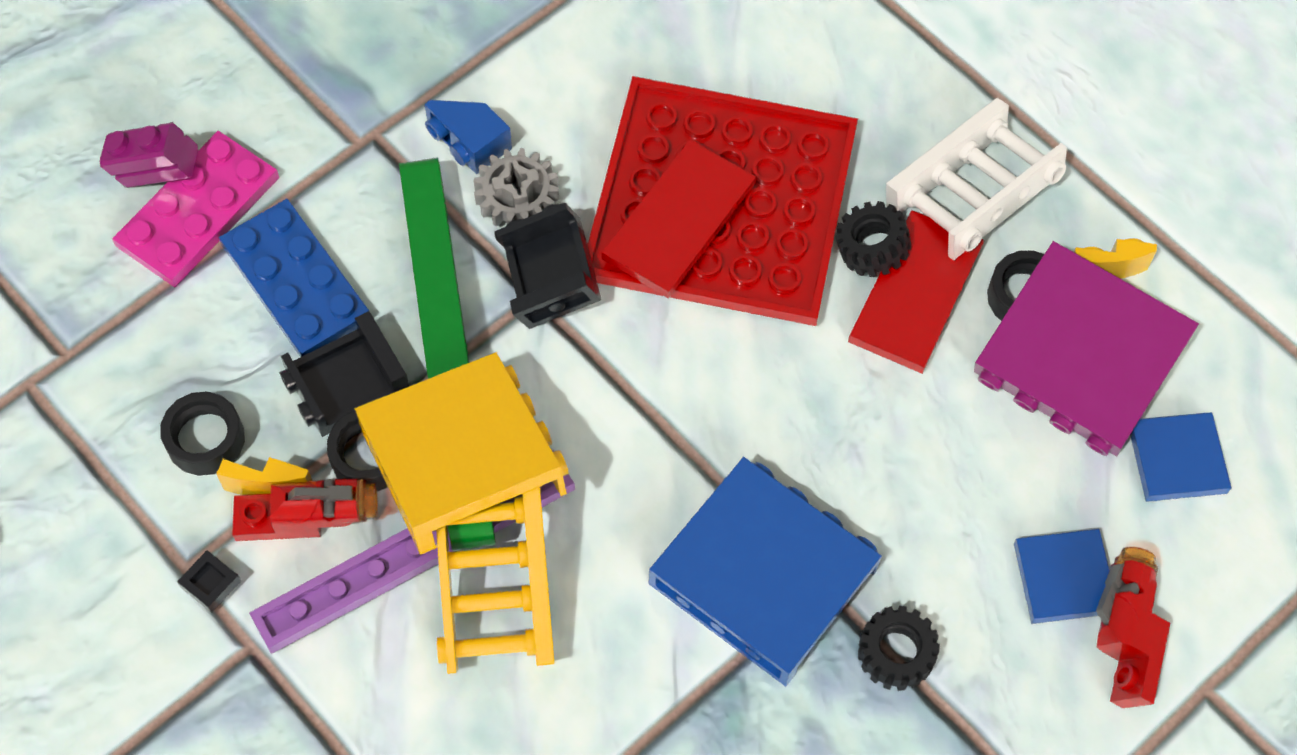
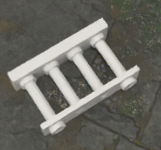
M998 97L886 183V207L892 204L896 207L897 211L900 210L902 213L909 207H917L949 232L948 257L953 261L965 251H972L986 234L1046 186L1057 183L1066 170L1067 147L1060 143L1046 155L1036 150L1008 129L1009 105ZM992 142H1000L1029 163L1031 167L1016 177L982 152V150ZM972 163L1004 188L991 199H988L954 172L964 164ZM937 185H945L976 210L961 222L926 194Z

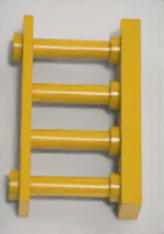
M540 487L523 493V497L514 498V502L499 503L448 524L459 525L516 520V524L525 523L526 541H518V546L449 552L447 525L434 530L437 536L444 637H437V655L439 664L447 663V674L457 673L458 658L527 652V656L536 655L537 666L554 664ZM519 563L520 568L529 567L530 585H521L522 590L453 596L451 569ZM522 607L524 612L532 611L534 629H525V634L456 640L455 613Z

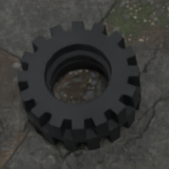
M870 201L864 203V208L860 209L858 206L851 208V215L845 213L842 216L843 223H838L836 227V241L848 269L851 271L855 269L857 275L864 276L865 272H868L869 277H877V272L882 271L883 275L890 273L889 268L898 269L901 266L900 259L906 261L909 256L908 250H911V238L904 216L900 210H896L895 206L889 204L885 207L884 202L877 201L876 206H872ZM870 234H888L883 241L869 246L859 244Z
M892 606L886 607L882 613L876 612L872 615L861 633L858 644V659L862 660L861 668L864 673L869 672L871 674L870 680L876 684L880 681L884 683L883 688L888 690L895 686L897 691H904L907 686L914 688L922 680L925 681L937 661L940 644L937 643L939 637L937 630L931 629L932 622L928 617L923 620L919 617L921 612L916 609L912 613L907 612V606H899L898 610H893ZM891 633H899L909 637L916 646L915 658L905 664L890 661L881 651L880 644L882 638Z

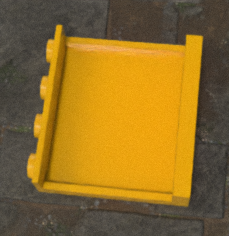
M497 352L354 408L367 445L420 555L437 548L432 531L553 481L560 496L567 494L563 476L569 474L566 461L560 450L553 452L549 445H552V440L543 421L536 423L533 418L536 416V412L527 392L519 393L520 384L511 365L505 367Z

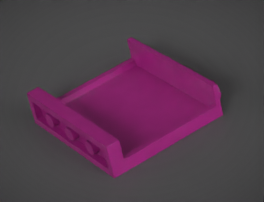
M1052 241L976 360L974 372L979 375L978 381L989 389L998 392L1002 388L1015 396L1013 401L1021 408L1031 413H1034L1036 409L1050 417L1049 423L1066 434H1071L1074 431L1086 438L1085 444L1095 452L1104 456L1111 453L1117 457L1183 349L1192 338L1199 323Z

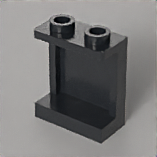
M566 203L549 205L537 214L525 219L513 220L506 227L494 232L496 241L505 249L516 298L510 300L512 314L528 329L602 300L581 219Z
M370 311L355 318L357 330L294 361L288 352L281 355L285 370L279 372L280 377L289 394L297 391L302 403L298 404L297 407L306 425L310 427L315 424L322 437L330 434L333 425L342 416L355 411L354 408L409 387L404 369Z

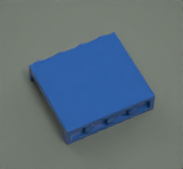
M743 456L650 567L648 584L786 687L796 675L799 664L870 574L874 575L876 573L882 555L877 553V548L871 541L862 536L855 537L845 530L836 516L827 511L820 512L809 504L808 499L801 491L792 486L787 488L774 479L773 473L766 466L759 462L753 464Z

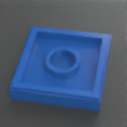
M1212 412L1147 418L1138 421L1130 437L1146 502L1229 493L1231 484Z
M1100 529L1016 538L1014 548L1031 624L1099 616L1096 609L1110 571Z

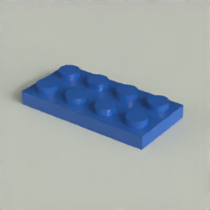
M287 198L219 237L224 250L300 357L357 329L355 318L369 311Z

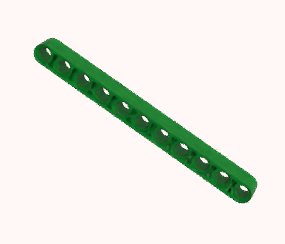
M438 157L399 163L428 379L469 363ZM493 522L448 525L453 552L496 545Z

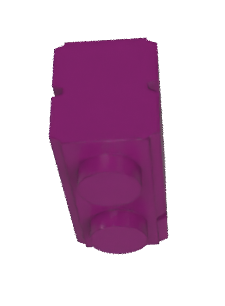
M173 122L159 124L158 126L149 125L142 128L115 131L106 135L99 162L100 167L111 176L115 175V179L125 188L186 179L192 176L198 153V145L188 135H184V132Z

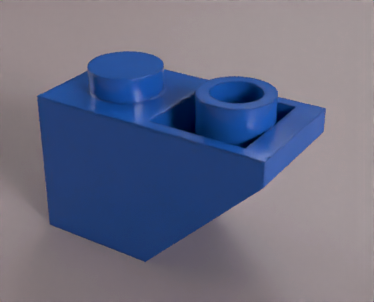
M429 100L424 104L427 117L425 126L430 135L437 141L442 139L449 146L454 159L461 166L466 164L476 175L479 173L480 165H490L489 156L493 154L500 158L504 155V149L509 151L512 149L510 127L486 103Z

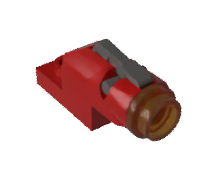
M358 478L326 479L300 483L271 484V494L234 496L232 535L235 541L321 537V528L344 527L355 522H367V518H377L378 514L376 483L366 484L364 479L358 480Z
M1125 547L1121 550L1120 555L1114 559V563L1110 566V571L1105 581L1106 586L1096 609L1101 619L1096 647L1118 661L1110 702L1122 709L1154 704L1170 628V622L1152 613L1157 588L1156 576L1158 566L1155 564L1156 556L1152 552L1138 547Z

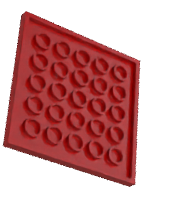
M632 76L587 245L597 283L663 296L604 261L601 252L691 139L756 176V183L670 298L816 326L858 118Z

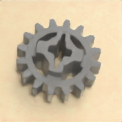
M520 148L517 156H512L508 149H504V158L500 160L492 154L489 156L490 167L480 165V177L474 178L475 203L480 205L483 217L492 214L494 226H498L502 221H506L508 224L513 220L525 219L541 212L545 207L553 205L554 201L559 200L557 173H552L551 162L547 161L540 164V154L537 152L530 158L526 157L524 148Z

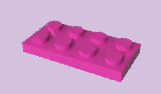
M217 131L198 150L192 176L186 179L168 181L112 240L118 249L175 288L220 241L219 237L227 233L279 179L278 171L220 131Z

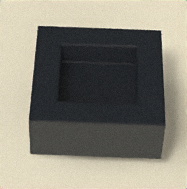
M206 550L177 583L181 589L212 613L241 582V579L237 573Z

